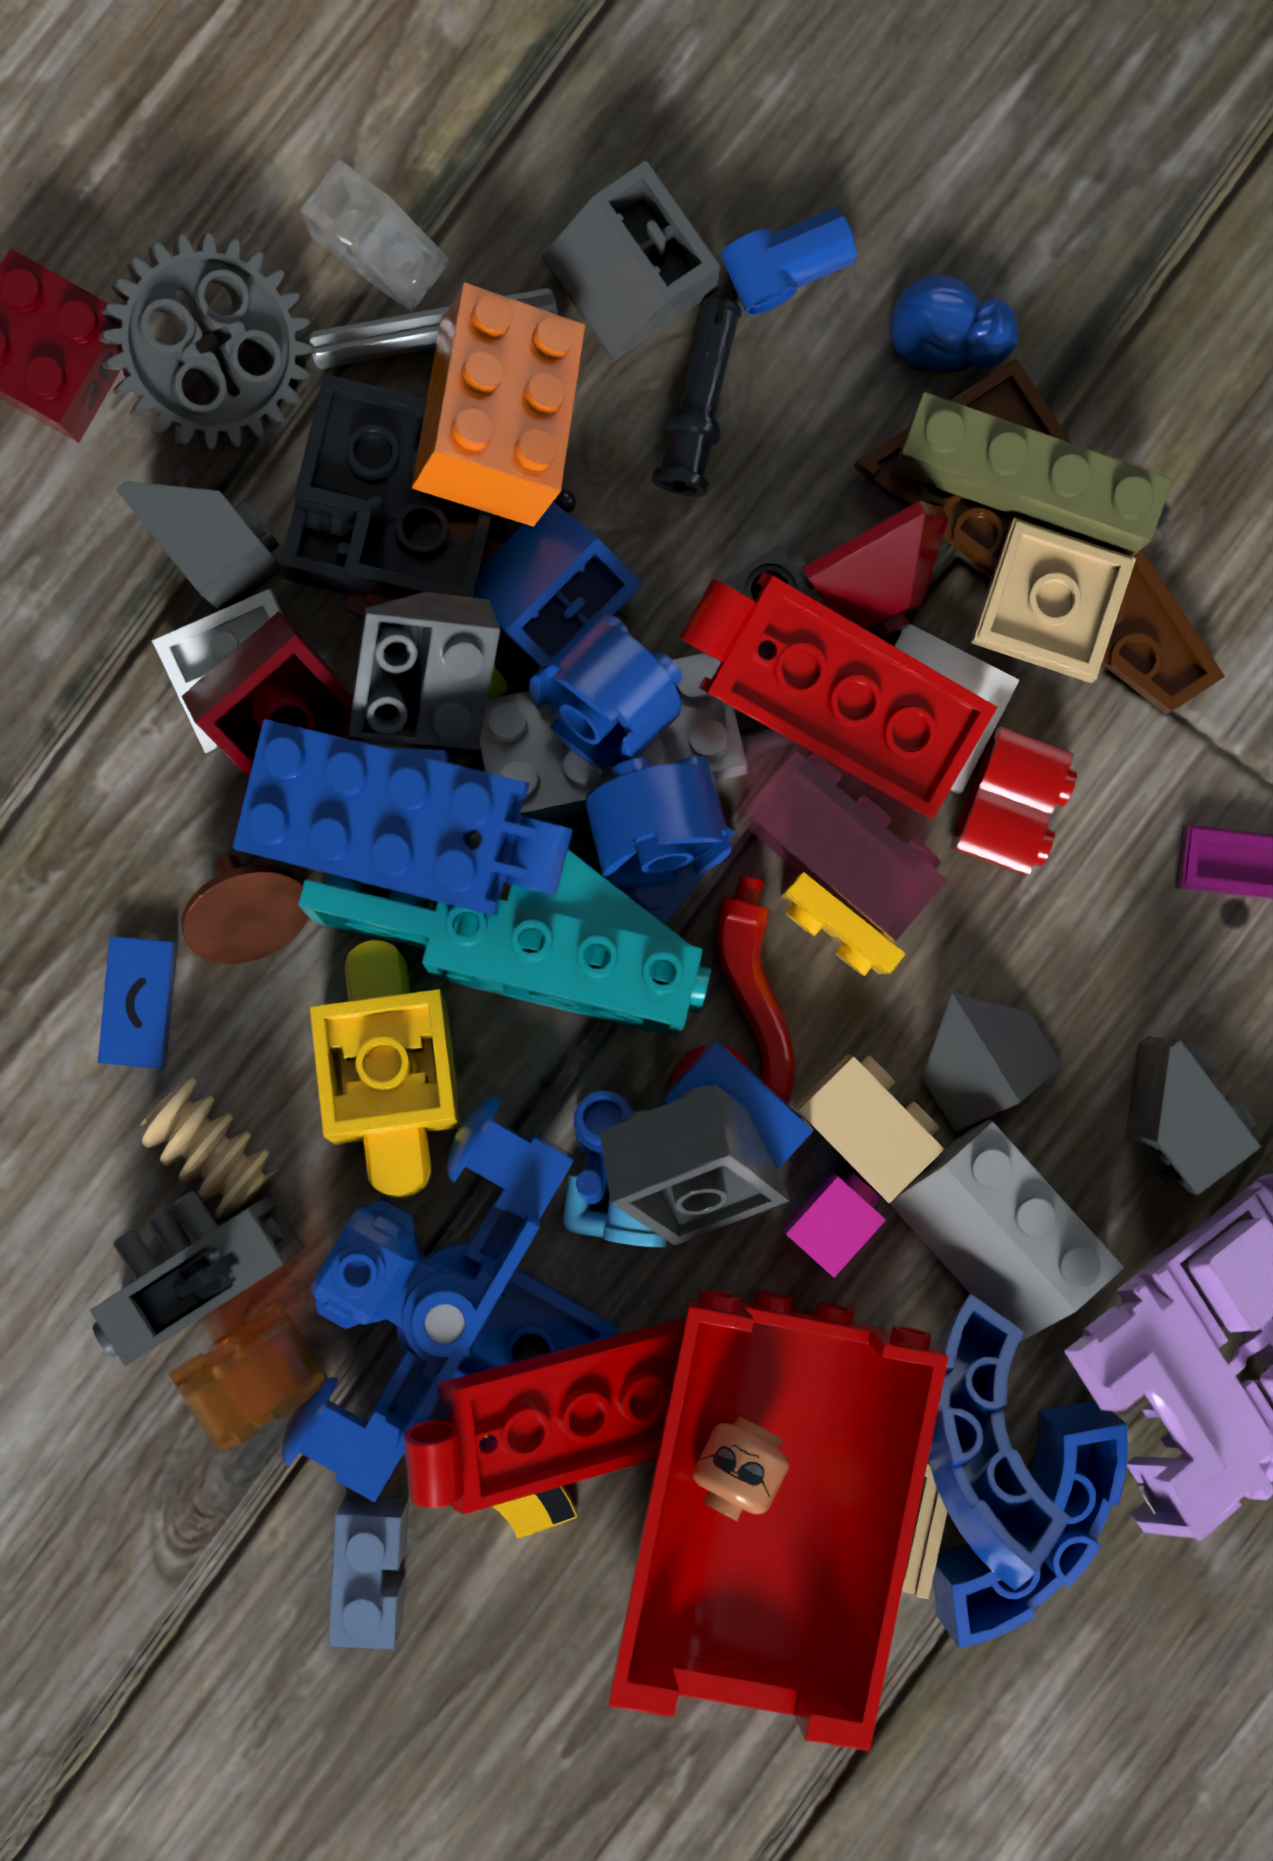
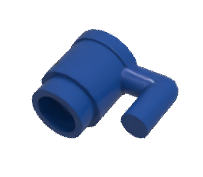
M596 1091L587 1095L578 1104L574 1113L573 1126L575 1128V1136L580 1150L587 1156L584 1171L576 1178V1188L580 1198L587 1204L598 1203L604 1195L607 1184L599 1132L622 1123L628 1115L633 1113L631 1105L625 1098L612 1091Z

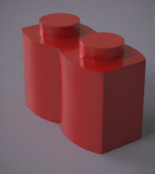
M1004 727L995 729L982 755L972 789L961 812L949 849L1020 875L1029 874L1033 865L1042 867L1049 856L1055 839V831L1047 829L1051 813L1055 805L1061 807L1066 805L1076 783L1077 771L1070 769L1074 753Z

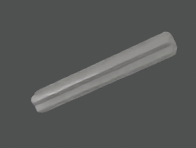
M545 288L505 296L558 315L555 296L551 289ZM450 306L313 331L310 334L309 340L310 345L313 346V352H311L313 361L318 368L325 369L436 348L440 323Z

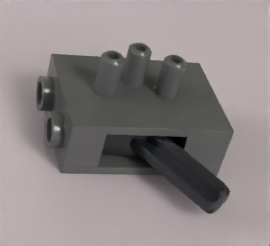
M190 1191L174 1202V1208L196 1242L192 1244L171 1209L165 1208L149 1218L148 1224L170 1257V1259L159 1266L136 1230H130L115 1239L113 1246L135 1281L89 1310L96 1320L93 1323V1332L104 1351L111 1357L118 1355L126 1367L274 1272L305 1247L272 1195L257 1202L220 1227L214 1221L197 1192Z

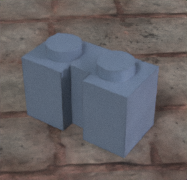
M346 1495L337 1510L334 1529L329 1647L394 1650L403 1626L405 1574H389L390 1570L399 1569L407 1549L409 1498L378 1497L373 1502L364 1496Z

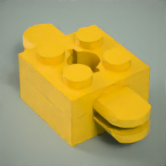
M369 940L358 944L347 955L345 978L348 1002L310 1007L323 1137L334 1145L364 1141L369 1182L377 1191L391 1198L405 1199L418 1194L424 1189L431 1175L427 1132L459 1128L462 1124L448 1006L440 989L410 993L408 967L402 954L390 943L381 940Z

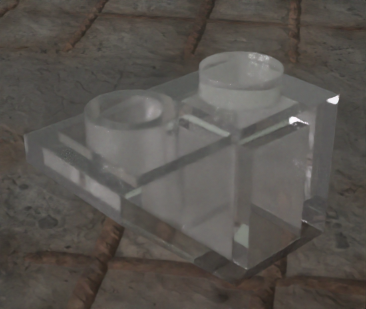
M340 159L337 160L300 209L312 239L410 312H413L450 263L449 258L390 196Z

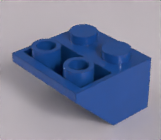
M552 502L534 527L522 524L480 567L473 598L490 599L500 631L540 670L586 623L595 621L603 613L614 615L644 584L594 534L555 502Z

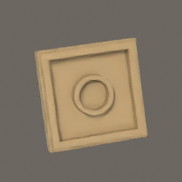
M1013 518L1009 524L970 643L1089 683L1096 681L1136 558Z

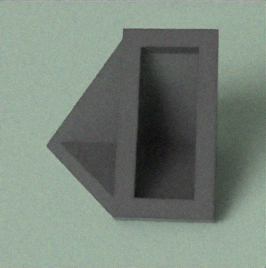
M952 992L923 1076L920 1078L951 1129L956 1132L1021 1103L1059 1070L1062 1064L1030 1012Z

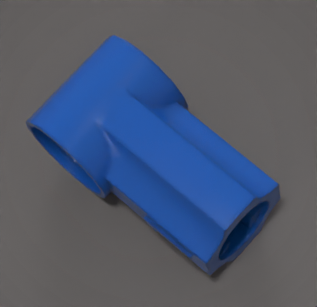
M837 207L774 234L771 229H761L748 233L729 244L721 253V258L746 314L751 316L780 306L796 294L797 288L855 264L858 257L851 229L845 216L840 214Z

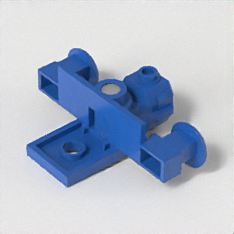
M491 1097L476 1106L459 1127L448 1153L447 1173L453 1183L457 1180L464 1167H467L501 1187L471 1240L456 1241L444 1245L428 1255H424L415 1232L413 1215L383 1198L370 1204L365 1203L356 1206L310 1286L312 1295L315 1297L317 1313L344 1329L360 1323L365 1325L387 1319L397 1325L399 1342L404 1355L366 1421L329 1400L339 1378L330 1377L312 1387L295 1408L283 1436L282 1458L288 1467L299 1452L337 1473L335 1478L337 1482L375 1502L403 1453H406L404 1443L405 1431L417 1423L427 1421L440 1400L437 1388L438 1382L518 1362L512 1353V1347L515 1341L524 1334L534 1333L542 1336L549 1345V1353L614 1337L618 1330L616 1322L518 1267L520 1260L540 1228L539 1220L574 1159L571 1153L534 1132L530 1139H527L494 1120L493 1117L503 1098Z

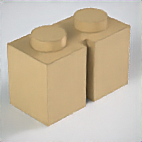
M847 1054L794 1108L884 1200L890 1203L944 1150L932 1137L940 1127L917 1103L913 1101L904 1108L888 1092L896 1082L872 1057L868 1055L860 1063L854 1056Z

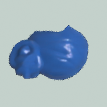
M944 274L923 276L903 289L891 315L889 333L895 350L912 369L949 372L964 371L971 366L977 368L992 367L1004 361L1015 349L1019 341V327L1015 320V313L1007 303L1001 299H991L982 302L965 283Z

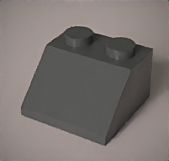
M125 481L116 489L196 590L219 611L245 600L281 571L279 562L271 554L280 544L245 500L234 508L220 491Z
M716 1084L709 1087L704 1086L690 1089L684 1092L678 1100L651 1111L632 1113L622 1123L599 1132L611 1203L673 1245H678L789 1201L787 1188L746 1108Z

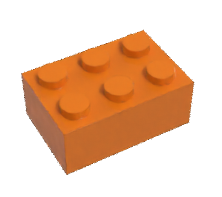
M463 282L440 323L411 488L534 527L561 492L585 324Z

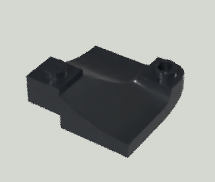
M324 374L294 493L295 506L280 563L283 579L344 594L346 591H361L408 597L422 592H432L465 597L474 596L493 514L411 488L427 399Z

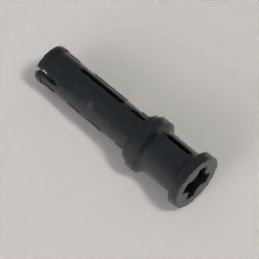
M708 297L702 301V312L679 410L673 411L665 421L664 430L668 434V442L662 465L653 471L651 480L657 487L678 495L699 497L704 496L708 490L709 483L704 478L711 446L716 445L721 436L719 423L714 418L738 320L742 314V308L727 299L720 325L716 324L720 298Z

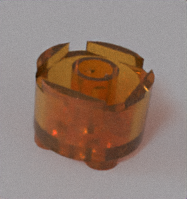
M280 1302L267 1308L248 1323L244 1320L218 1336L213 1341L215 1347L206 1354L198 1353L169 1373L179 1394L219 1453L226 1452L258 1434L256 1428L273 1418H276L278 1421L315 1394L323 1386L325 1379L328 1378L322 1369V1365Z

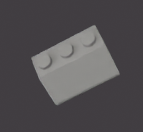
M987 1119L976 1122L964 1130L889 1203L969 1293L1025 1332L1020 1342L1075 1313L1124 1269L1121 1263L994 1122Z

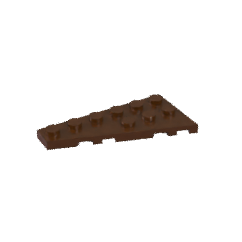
M1016 358L950 400L1072 443ZM908 428L855 462V469L903 507L907 508L918 501L943 507L948 517L943 538L990 576L993 575L1009 524L1013 518L1089 542L892 473ZM1141 549L1133 556L1136 558L1102 664L1164 714H1167L1225 676Z

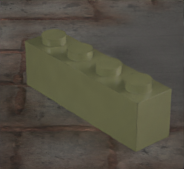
M923 392L913 412L892 472L1132 557L1152 541L1173 481L1172 478L926 392Z

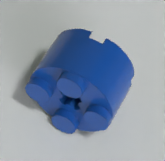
M603 613L595 621L586 623L531 678L529 691L537 710L547 703L557 717L549 726L556 736L582 759L597 768L606 770L613 762L619 764L626 760L640 758L679 717L681 713V700L676 686L681 682L682 674L669 657L660 652H653L651 654L630 636L628 629L618 618L611 614Z
M692 756L681 759L674 764L653 767L651 760L648 758L626 760L613 767L614 779L586 794V809L602 875L605 879L610 876L614 886L640 888L677 881L675 869L694 863L695 872L699 874L718 865L731 853L729 835L714 776L710 770L708 758L704 756Z

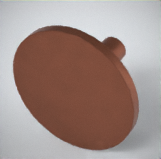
M224 855L214 863L217 877L208 881L193 894L187 902L181 918V929L188 947L199 957L219 964L252 962L282 949L300 933L308 919L306 913L298 905L304 885L298 877L288 870L266 865L241 867L236 856Z

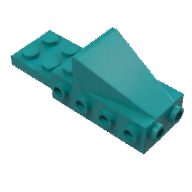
M569 850L567 851L557 895L511 885L508 901L499 899L500 906L497 916L438 902L436 911H433V909L427 907L428 899L395 890L389 891L388 899L371 896L363 891V883L332 874L325 875L323 884L306 879L298 905L314 924L424 950L425 954L422 963L433 979L675 1038L679 1037L685 1026L688 1011L698 1014L699 1008L703 1005L711 972L710 968L699 966L703 949L691 946ZM527 949H530V950H534V951H538V952L528 953V952H525V951H526ZM590 964H592V965L600 966V967H603V968H601V969H594V968H591V967H589V966H590ZM653 980L666 982L668 984L659 985L655 983Z

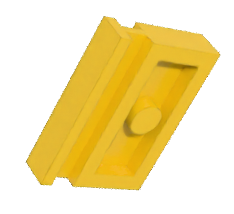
M804 872L797 875L781 895L791 904L785 912L790 919L813 936L820 929H823L841 944L835 951V954L863 976L870 969H873L878 974H890L906 955V953Z

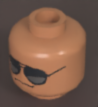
M737 1416L734 1424H717L713 1428L692 1472L696 1483L708 1490L702 1503L735 1521L738 1520L742 1510L752 1514L765 1513L770 1508L789 1469V1459L780 1450L784 1440L740 1416Z

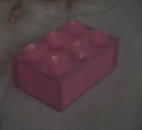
M795 751L743 811L737 821L796 872L807 874L889 941H897L948 881L936 871L942 862L918 840L911 838L908 843H905L886 827L892 819L872 800L861 795L855 801L836 784L841 780V775L822 757L812 752L806 759L799 752Z

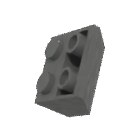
M647 160L592 196L542 254V260L613 362L701 303L705 298L717 292L719 263Z
M422 592L365 608L347 731L348 737L479 750L500 627L490 599Z
M1147 1036L1137 1045L1126 1133L1163 1182L1199 1195L1261 1148V1145L1249 1131L1256 1124L1250 1113L1237 1098L1231 1094L1225 1098L1209 1078L1215 1073L1212 1063L1193 1042L1184 1045L1181 1040Z

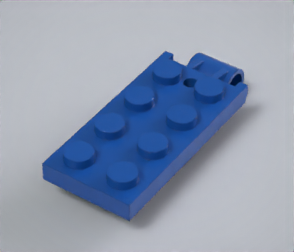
M264 719L232 849L497 916L503 882L557 895L573 829L520 816L524 796L527 797L530 783ZM479 832L482 842L478 848L473 850L470 845V838L472 834Z

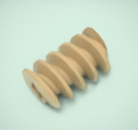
M191 1077L171 1091L143 1120L140 1126L147 1123L149 1125L143 1135L142 1144L147 1148H152L167 1141L168 1143L161 1155L160 1161L165 1166H170L185 1159L186 1162L178 1179L183 1184H188L203 1177L204 1181L198 1191V1195L202 1202L209 1201L220 1195L223 1197L215 1213V1216L223 1221L238 1212L279 1169L266 1175L262 1172L270 1154L266 1149L248 1157L244 1154L251 1138V1134L248 1131L230 1139L225 1135L233 1119L230 1113L212 1121L207 1117L215 1101L212 1095L194 1103L189 1099L197 1083V1080Z

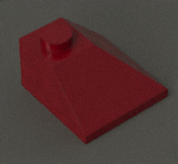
M918 501L809 563L803 569L810 582L833 611L882 640L887 639L907 628L910 622L906 615L922 606L948 517L943 507Z

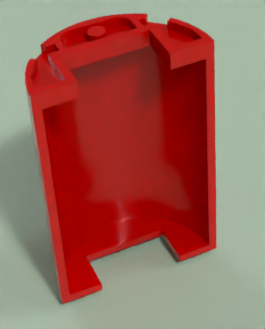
M701 1289L699 1299H694L688 1303L608 1698V1706L674 1718L678 1696L782 1713L795 1717L806 1741L870 1752L949 1356L930 1346V1333L904 1326H892V1331L856 1322L853 1321L855 1310L841 1305L818 1302L816 1312L794 1308L792 1307L793 1298L774 1292L757 1290L755 1291L754 1301L740 1300L738 1296L726 1292ZM737 1416H740L784 1440L780 1450L789 1459V1469L770 1508L765 1513L752 1514L742 1510L738 1520L735 1521L702 1503L708 1490L696 1483L692 1472L713 1428L720 1423L734 1424Z

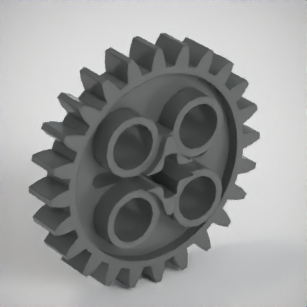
M206 233L200 238L197 251L194 252L185 234H182L173 240V257L159 242L148 249L153 268L141 259L134 258L127 266L136 284L118 278L111 286L115 293L124 300V303H109L102 307L101 313L118 323L117 329H110L99 335V341L117 346L118 352L117 355L102 363L103 369L122 370L125 379L113 389L114 394L121 395L133 391L138 399L132 406L129 414L134 418L149 410L154 413L155 417L151 427V433L154 435L162 433L170 425L176 426L175 443L180 447L188 444L194 432L198 433L202 451L214 449L218 433L221 434L228 449L239 447L241 444L240 427L253 441L264 437V429L260 418L262 417L274 426L282 424L285 418L276 403L280 402L286 405L297 404L300 401V397L288 384L290 381H304L309 379L310 376L309 372L295 364L296 357L313 352V346L296 341L295 332L310 324L309 319L301 317L291 318L288 311L299 300V294L289 293L280 296L276 288L282 281L285 273L282 270H278L264 277L259 272L264 256L262 252L258 251L245 262L239 260L240 246L237 239L228 242L222 252L217 253L212 233ZM208 283H217L223 286L230 294L232 308L228 316L216 314L207 305L205 288ZM177 290L184 291L188 297V306L191 314L184 305L178 302L176 298ZM151 312H163L175 322L177 338L173 345H163L152 337L148 328V318ZM213 333L219 345L214 347L212 352L200 354L195 342L200 340L202 335L206 336ZM241 342H249L260 350L263 357V368L258 376L247 373L240 366L237 354ZM186 371H196L206 379L209 386V397L204 405H196L184 395L182 378ZM223 373L231 382L235 383L238 389L236 397L228 393Z

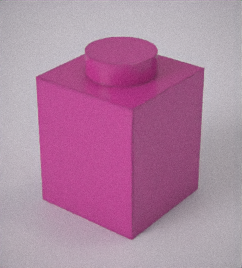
M831 1171L781 1227L790 1239L835 1278L886 1219L873 1208L880 1201L881 1197L852 1172L843 1181Z

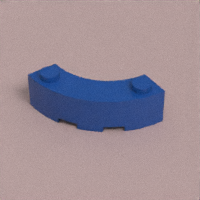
M970 1293L952 1318L937 1346V1349L944 1352L949 1358L928 1460L941 1499L958 1531L990 1570L1016 1591L1038 1572L1071 1517L1056 1506L1032 1478L1018 1450H1012L1006 1430L1004 1407L1007 1405L1008 1374L1016 1348L1025 1332Z
M1095 1400L1038 1411V1441L1034 1461L1029 1473L1052 1502L1071 1518L1034 1576L1015 1591L990 1570L975 1554L968 1543L938 1554L933 1577L937 1617L959 1649L989 1641L1036 1617L1032 1610L1050 1598L1062 1585L1065 1584L1070 1588L1085 1571L1101 1547L1097 1539L1106 1523L1112 1504L1118 1506L1121 1499L1126 1476L1128 1441L1127 1424L1111 1410H1101Z

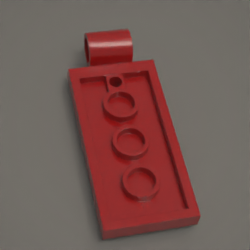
M766 572L762 573L756 584L763 588L755 602L735 589L712 579L679 637L691 646L721 662L712 679L704 677L698 688L933 820L998 707ZM768 640L772 645V652L769 657L761 658L758 653L759 645L763 641Z
M685 1318L438 1382L439 1397L443 1401L449 1402L450 1419L446 1421L429 1420L420 1422L408 1428L404 1433L411 1501L415 1505L424 1508H439L450 1505L454 1511L465 1515L657 1459Z

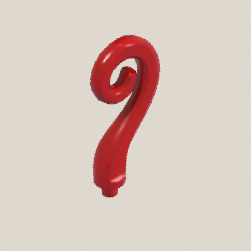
M740 875L735 898L721 897L715 930L716 954L725 982L758 1043L762 1059L761 1080L789 1104L795 1082L793 1045L784 1014L762 966V948L771 909L759 906L765 881ZM707 1045L695 1048L683 1056L673 1070L669 1086ZM723 1045L749 1068V1064L740 1053L729 1046Z

